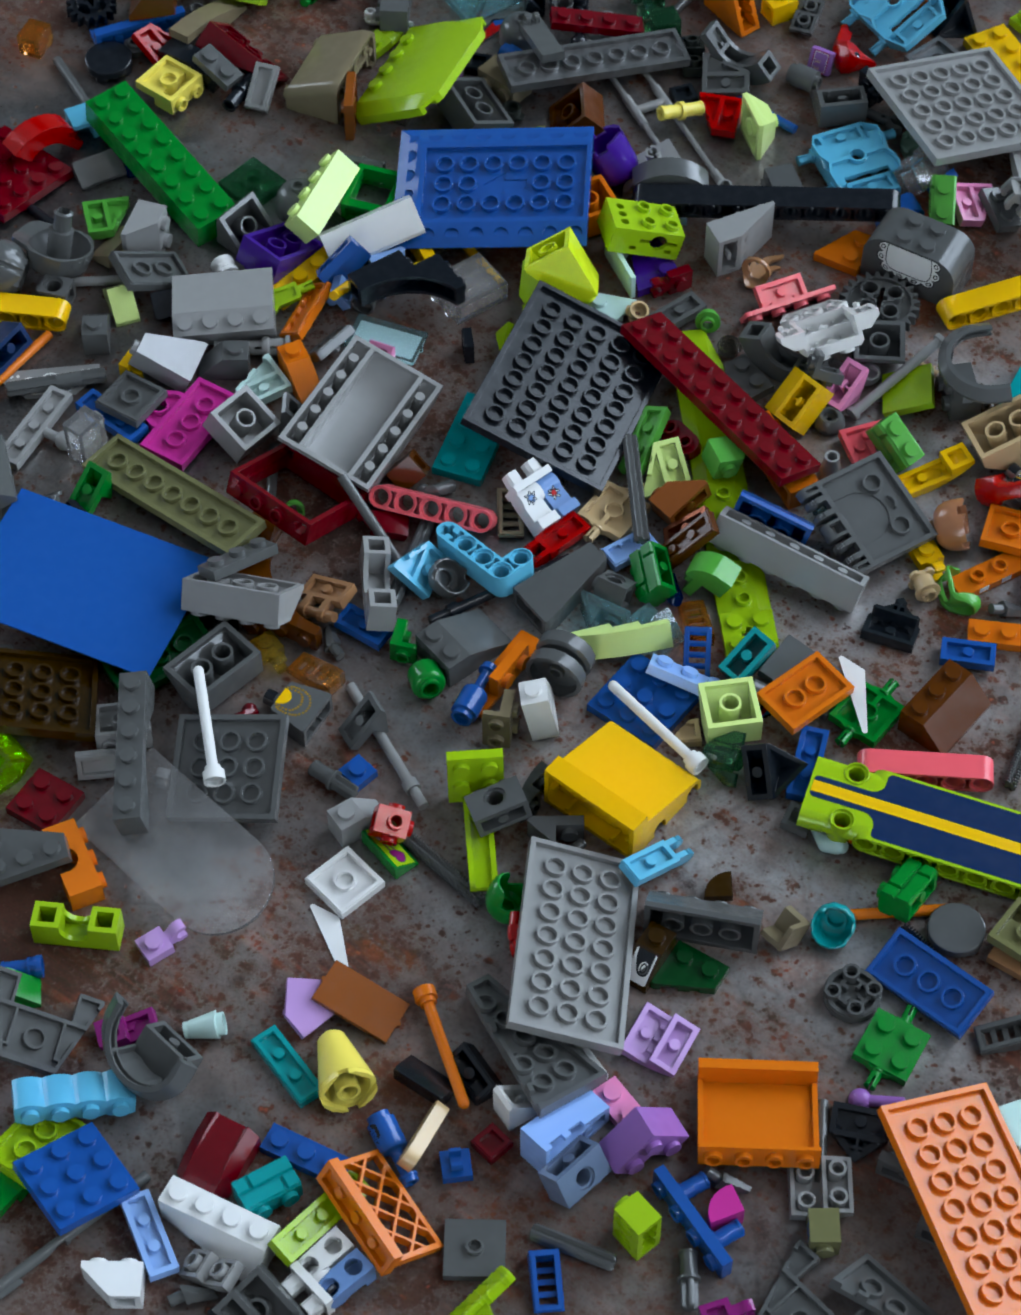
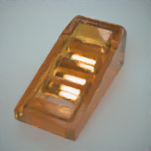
M703 600L677 603L683 634L684 627L690 626L693 623L702 622V624L691 626L712 627ZM698 608H699V610H696V611H688V612H685V610H691V609H698ZM697 615H700V616H701V617H697V618H690V619L687 618V617H690V616H697ZM712 627V644H711V646H714L715 634H714V630H713V627ZM690 635V640L706 641V636ZM689 647V649L701 648V647Z
M303 652L286 669L287 673L305 685L332 695L346 682L343 670L306 652ZM304 662L308 663L302 670L298 669ZM312 667H314L315 669L310 674H308L307 672ZM319 672L322 673L318 678L315 677Z

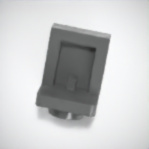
M815 348L813 354H810L807 359V372L822 385L832 387L833 384L841 386L844 379L843 373L840 369L822 365L825 354L821 349Z

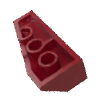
M209 21L195 43L200 49L210 43L235 67L250 72L254 71L256 61L275 65L267 59H262L263 53L259 49L250 46V41L229 23ZM280 70L277 81L287 82L289 77Z

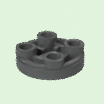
M948 903L938 907L930 915L927 925L928 939L935 948V951H938L943 957L962 958L976 955L983 944L986 933V926L981 915L972 907L961 903Z
M850 963L836 970L828 977L824 985L823 1001L827 1010L837 1019L848 1023H860L872 1018L878 1007L880 1008L883 987L869 972L859 968L856 964Z

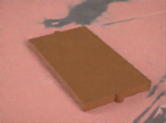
M338 960L335 961L327 975L321 977V984L311 998L314 1002L383 1044H386L395 1028L400 1027V1020L410 1006L406 1001Z

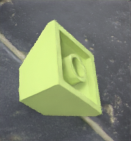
M747 92L742 93L740 130L755 160H761L775 138L778 118L775 113H772L768 104Z

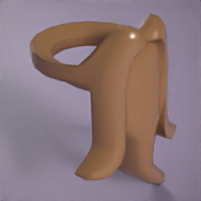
M784 254L768 256L763 259L748 256L742 264L745 288L753 290L754 287L767 283L773 272L781 270V267L777 265L771 267L769 265L781 261L784 258Z

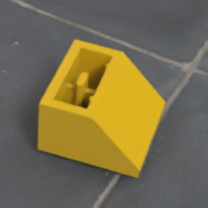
M794 366L765 408L790 428L804 436L834 394L800 368Z

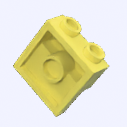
M167 54L135 81L137 89L153 97L155 105L171 115H174L177 111L183 112L187 108L188 102L193 97L199 98L204 91L202 74Z

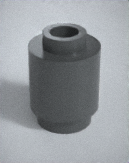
M792 63L787 71L786 81L790 82L791 86L810 93L812 90H819L823 77H821L819 70L801 63Z

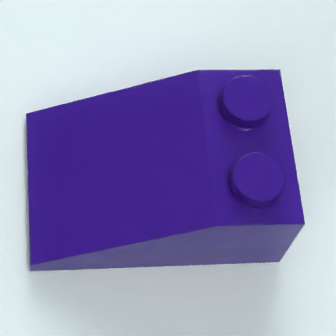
M283 222L245 234L235 260L243 265L245 269L272 267L273 285H275L323 247L322 242L314 238L305 244Z

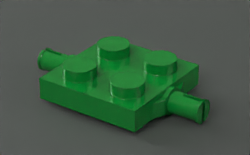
M890 678L882 688L872 686L866 682L867 733H863L851 695L834 707L829 713L828 720L843 730L835 739L838 746L840 744V747H845L849 740L854 737L869 747L874 748L897 723L900 712L905 706L894 700L891 696L894 690L899 687L896 680L894 681L893 678Z
M913 1005L906 1006L901 1018L878 1007L851 1058L863 1064L870 1071L868 1078L864 1082V1087L868 1089L871 1081L874 1080L869 1089L870 1091L876 1089L881 1078L890 1079L905 1086L931 1035L916 1028L911 1023L918 1012V1009L914 1007L910 1015H908Z

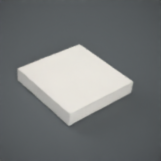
M349 846L305 877V884L342 920L385 887V881Z

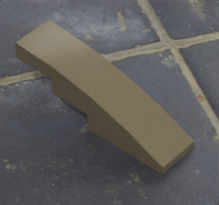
M235 0L211 2L186 15L170 27V37L189 44L196 37H200L209 21L231 24L247 10V6Z

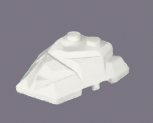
M829 299L783 314L780 321L781 326H778V332L775 334L776 340L781 345L795 352L799 351L800 354L807 358L810 354H813L815 348H819L825 354L823 360L825 361L831 358V354L840 352V354L850 353L855 350L856 346L862 345L864 341L862 330L873 326L880 314L879 309L872 303L860 306V302H853V308L848 307L847 301Z

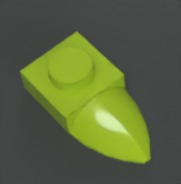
M378 29L373 31L375 33L376 60L399 42L403 31H380Z

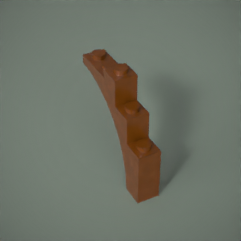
M253 511V514L265 520L267 526L257 537H263L268 541L276 543L283 531ZM272 557L240 570L238 573L272 578ZM294 611L291 621L281 625L279 629H266L264 624L258 623L254 625L242 624V628L250 634H257L264 638L271 630L276 635L296 641L305 648L309 647L317 651L322 645L321 627L303 618L296 611Z

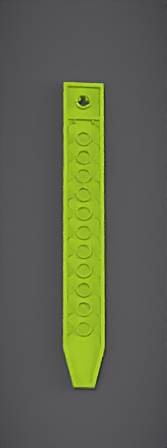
M702 329L682 331L724 371V366L705 331ZM676 388L682 423L698 437L702 446L700 454L696 458L689 460L692 480H705L712 494L698 509L705 505L714 513L717 520L726 505L734 508L743 489L748 491L744 467L742 464L736 476L713 480L701 454L708 439L724 437L726 435ZM708 542L705 544L706 551L722 554L742 567L732 588L720 598L714 594L725 658L745 637L742 635L749 632L754 626L775 643L777 649L779 642L764 572L760 567L752 563L742 562L736 555L728 551H721Z

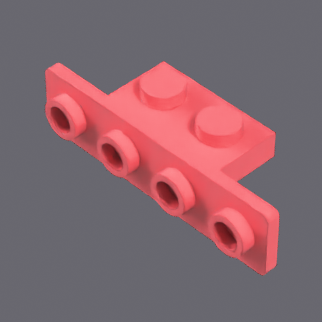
M800 272L753 288V292L759 309L745 313L739 319L740 323L744 324L749 321L761 322L764 320L763 317L772 315V318L785 314L787 309L794 307L795 310L807 307L809 305L808 302L817 300V303L829 300L831 294L837 288L833 284L808 292Z

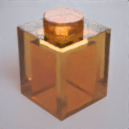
M29 18L17 35L19 52L41 59L53 43L51 24Z

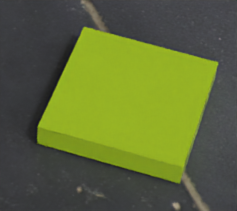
M931 363L917 366L882 396L884 417L894 412L901 416L935 408L934 368ZM894 372L882 374V382Z

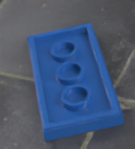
M898 927L865 970L881 983L882 987L908 1005H913V1008L916 1007L918 1012L959 1040L995 995L992 989L901 927Z

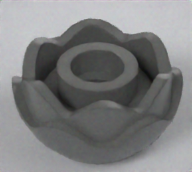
M825 407L814 421L815 429L824 436L837 435L839 430L845 427V417L838 409Z

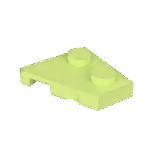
M679 436L653 443L644 486L645 500L651 497L656 488L662 487L666 482L691 480Z

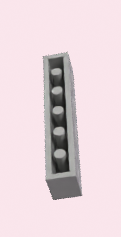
M727 505L716 520L720 534L709 541L715 548L721 551H728L736 555L742 562L752 563L760 567L764 573L776 575L784 579L788 585L800 587L808 591L812 597L820 600L823 599L833 604L837 610L852 613L870 577Z

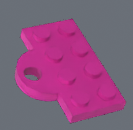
M198 377L185 393L167 390L168 397L160 404L166 408L161 411L154 410L145 419L146 425H148L151 432L140 443V447L181 471L187 468L213 438L202 426L210 412L234 394L201 377Z

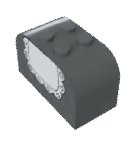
M895 207L885 214L864 245L860 273L866 275V272H869L871 276H875L876 271H879L880 276H884L886 272H889V278L897 275L899 276V282L907 280L906 287L914 286L913 293H918L919 298L937 305L943 298L962 292L971 278L975 248L970 238L961 230L913 210Z

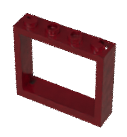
M284 443L230 472L226 492L304 546L356 518L358 513L357 508L338 481V475ZM286 467L340 504L309 520L255 483ZM355 486L367 504L369 492L367 493Z

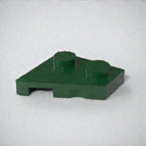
M679 940L652 979L651 988L660 990V986L675 987L680 992L698 991L703 994L715 995L729 974L730 967Z

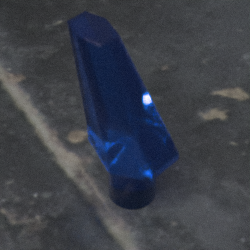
M673 573L677 593L667 600L671 606L678 607L682 604L684 596L676 575Z

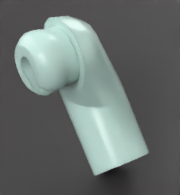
M811 830L820 851L834 855L844 854L848 851V842H834L828 839L826 832L821 831L820 833Z

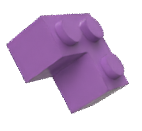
M635 1107L599 1144L615 1174L633 1175L641 1171L645 1166L644 1163L653 1155L672 1156L682 1148L681 1144L689 1135L672 1108Z

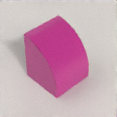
M732 1184L718 1190L709 1203L707 1225L713 1231L718 1230L734 1219L739 1220L741 1224L743 1223L745 1210Z

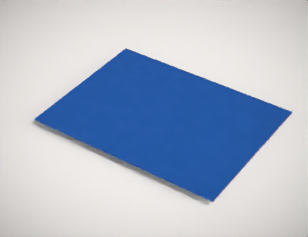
M594 126L402 130L395 200L407 195L412 197L426 233L390 249L400 246L405 249L531 247L568 227H571L581 246H587Z
M21 488L17 495L18 500L11 504L0 522V623L128 672L147 670L150 676L187 612L181 610L182 578L198 572L197 566L207 562L209 557Z

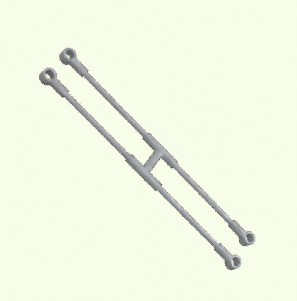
M584 33L587 41L592 40L587 33ZM649 72L642 73L652 87V91L657 99L637 106L631 96L622 88L616 77L609 78L639 126L645 130L654 145L659 144L660 141L649 127V122L643 114L656 110L660 105H673L660 85L656 84ZM674 119L709 169L710 175L716 184L732 185V182L725 179L720 171L713 166L683 121Z

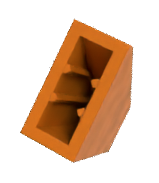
M704 0L705 6L739 37H744L760 28L754 0Z

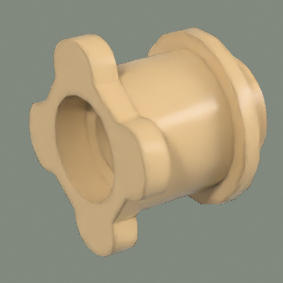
M927 567L920 571L915 570L909 574L910 582L908 586L911 590L915 589V598L918 601L931 602L937 598L941 591L940 585L935 583L933 579L935 574L933 567Z

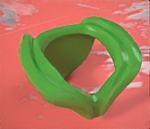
M947 565L945 573L937 581L941 588L938 594L941 605L949 612L958 615H974L981 607L980 597L969 592L956 593L952 577L958 575L961 571L960 568ZM946 580L949 587V601L946 598L942 584Z

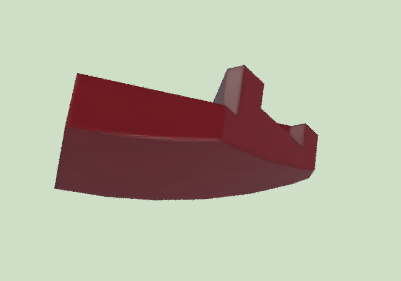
M371 510L389 538L405 542L408 537L409 516L390 511ZM358 511L356 519L359 522L363 521L367 525V523Z

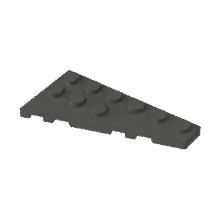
M487 974L466 985L465 994L539 1118L606 1082L607 1072L575 1045L505 1028L510 991L492 976Z

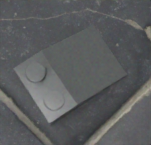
M480 609L436 620L415 634L417 655L421 659L435 660L441 667L446 684L449 687H452L476 671L484 661H491L497 657L512 641Z

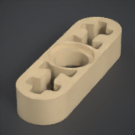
M439 1100L432 1105L399 1157L397 1165L408 1173L414 1168L450 1108Z

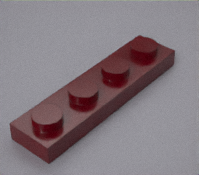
M551 6L549 13L550 29L614 37L644 33L643 17L554 6Z

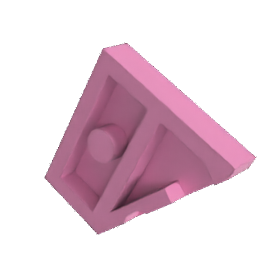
M957 182L955 215L959 226L982 227L987 212L978 193L982 188H992V184Z

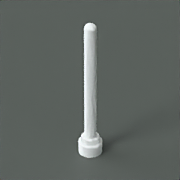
M195 666L193 676L207 764L202 772L203 783L206 787L214 788L225 784V770L217 761L204 669L201 666Z
M613 680L608 683L609 690L683 758L685 768L692 775L695 776L704 770L709 759L702 752L691 751L617 681Z

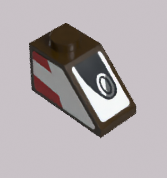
M651 920L633 949L630 975L631 987L644 994L647 993L651 987L652 979L676 946V933Z

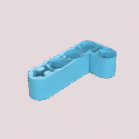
M443 522L436 528L438 549L448 558L456 560L460 566L467 570L466 574L497 597H507L513 594V587L534 575L533 554L526 548H517L504 557H500L454 522Z

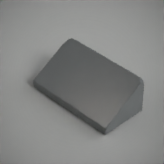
M111 148L71 164L73 176L82 191L127 175L122 160Z

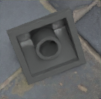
M253 191L216 219L217 242L237 256L245 234L274 226Z

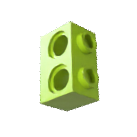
M636 1191L630 1197L628 1195L622 1197L615 1204L612 1235L638 1261L660 1243L662 1216Z

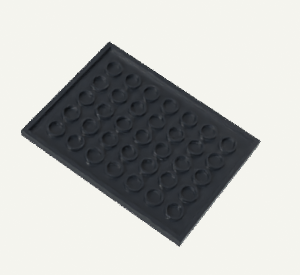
M540 280L460 424L528 460L534 457L542 467L549 464L552 468V473L600 497L623 452L622 439L628 433L632 435L662 373L620 334L623 323Z

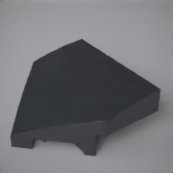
M904 598L896 599L895 604L887 606L875 604L872 613L868 614L862 627L860 638L912 654L920 633V618L909 611Z
M834 1101L828 1132L845 1154L851 1157L853 1163L858 1162L888 1144L889 1138L878 1116V1109Z

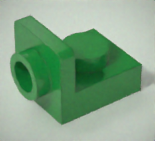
M397 618L390 641V659L400 663L413 664L418 659L417 645L411 643L412 632L408 631V620Z

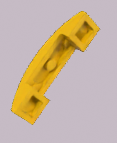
M961 442L940 451L938 459L900 474L898 477L911 496L915 498L952 481L973 466L975 459L964 443Z

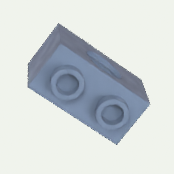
M579 1135L538 1172V1175L550 1200L570 1209L612 1170L600 1144Z

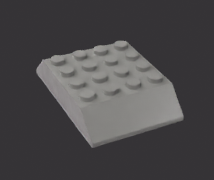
M355 334L280 433L277 440L338 476L346 473L355 486L368 493L374 486L380 484L421 427L443 389V385Z

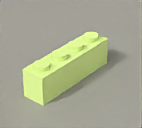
M339 149L331 155L327 153L318 163L320 165L319 170L313 172L308 179L310 182L309 186H306L299 193L298 198L300 200L287 212L289 217L284 225L305 244L319 236L360 170Z

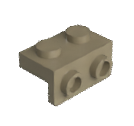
M504 689L500 711L483 710L482 738L484 745H489L493 748H510L513 733L518 734L520 702L515 701V690Z

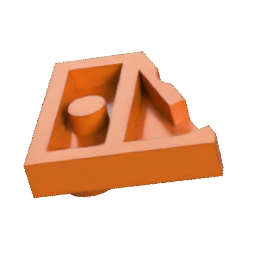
M854 230L816 250L813 260L856 277L861 268L863 247L871 235Z

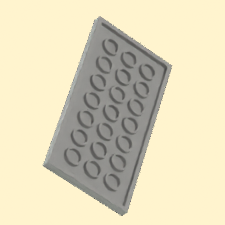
M531 836L527 850L505 1028L617 1056L622 1054L624 1050L639 886L635 888L618 867L622 861L621 858Z

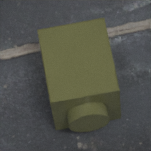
M808 1208L806 1217L807 1246L820 1258H830L834 1255H839L841 1247L839 1208Z

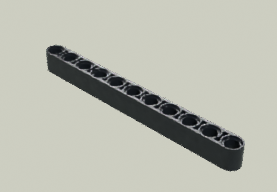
M641 183L633 187L632 201H646L661 205L669 204L675 206L678 217L723 218L736 212L774 201L773 220L881 222L890 209L901 207V194L895 189Z

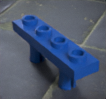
M664 1164L654 1169L651 1187L655 1195L660 1200H665L669 1206L668 1210L672 1219L677 1224H682L690 1244L694 1248L698 1247L707 1268L711 1272L715 1271L720 1279L731 1274L733 1260L724 1247L745 1236V1230L739 1220L734 1219L725 1226L713 1231L693 1206L690 1199L710 1188L707 1176L704 1172L700 1171L679 1184Z

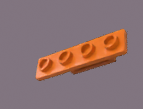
M520 630L494 661L497 667L490 674L489 681L484 688L488 698L478 717L482 718L483 710H490L503 695L504 689H509L518 675L526 669V664L531 654L536 650V645L539 641L537 637L524 630Z

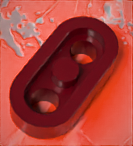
M669 420L661 439L665 440L679 436L685 460L696 458L702 450L698 437L681 421Z

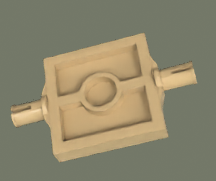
M609 480L600 497L594 495L577 513L591 526V529L583 536L584 541L588 543H593L599 535H604L613 541H617L633 531L628 488L618 486ZM645 502L648 514L651 510V504Z

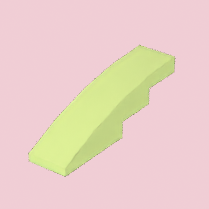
M668 619L640 624L639 621L614 627L608 623L571 632L585 640L592 647L596 655L595 660L636 655L674 647L671 625Z

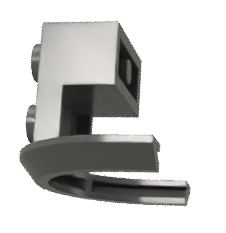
M989 322L970 324L957 328L944 339L938 353L939 376L935 378V386L937 392H941V407L943 411L947 412L949 421L970 419L980 414L982 403L999 404L1012 402L1010 383L999 385L978 384L971 362L952 363L954 349L961 342L970 338L992 335L991 330L993 328Z
M115 992L105 1011L101 1031L104 1053L111 1070L129 1091L141 1098L151 1101H164L174 1098L188 1086L203 1057L164 1020L145 1025L136 1043L118 1048V1025L129 1003L118 992Z

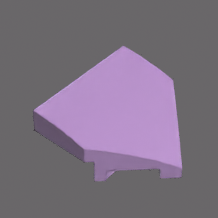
M287 978L282 1015H284V1018L303 1040L335 1014L311 1000L321 984L319 979Z

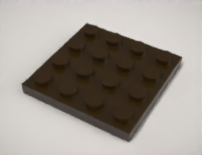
M0 648V733L94 742L99 660L89 656Z

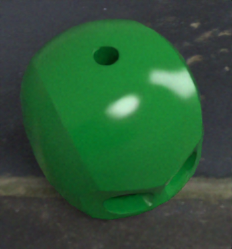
M509 872L498 874L493 879L487 889L485 898L488 913L496 921L505 925H509L510 912H520L523 883H508L510 878Z

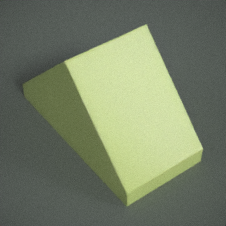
M124 284L102 289L116 327L141 321L133 291H127Z

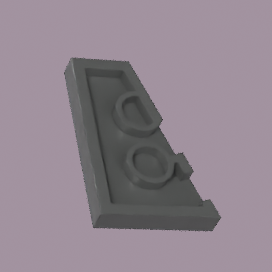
M868 1253L832 1278L828 1286L878 1315H938Z

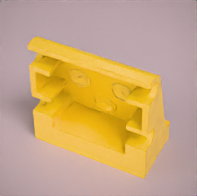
M613 721L605 724L564 758L558 755L544 770V801L564 815H584V828L625 857L643 850L655 837V830L661 822L666 825L687 803V797L691 789L699 790L701 787L700 779Z

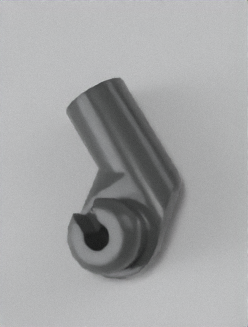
M452 479L430 486L420 484L416 491L443 496L455 492L456 484Z

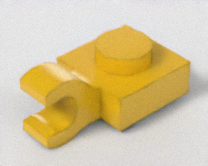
M934 540L908 552L919 571L927 567L934 568L935 574L933 579L935 582L943 575L942 572L946 568L943 563L944 555Z

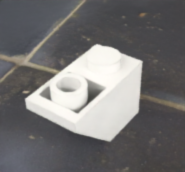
M101 1257L81 1260V1270L84 1279L111 1308L143 1309L146 1271L143 1261H138L134 1258L108 1261Z

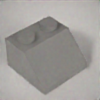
M138 199L120 234L123 251H165L166 248H170L173 235L169 229L170 217L167 214L166 205Z

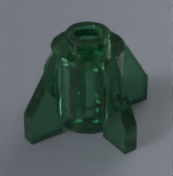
M732 731L714 738L704 746L702 751L709 759L708 768L723 785L736 788L738 774L733 772L740 771L743 767L740 747L745 743L746 733Z

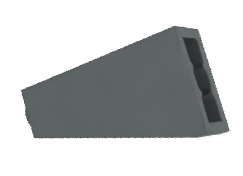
M591 542L585 544L513 587V604L542 635L545 631L556 629L589 594L595 577L606 572L607 557L601 549H597Z

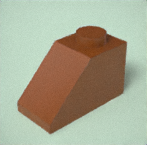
M705 480L669 481L662 487L656 488L648 500L652 511L670 525L695 511L712 494Z

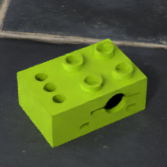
M606 197L597 219L606 250L610 252L676 260L686 237L675 206L669 204L661 205L646 201ZM655 237H664L665 243L662 246L652 247L649 241H652Z

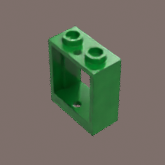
M359 163L358 167L360 170L340 203L341 216L346 221H349L382 206L356 200L363 183L391 189L385 205L395 201L397 171Z

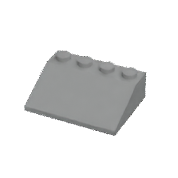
M272 267L172 276L173 337L203 341L208 345H214V341L262 340L264 336L277 338Z

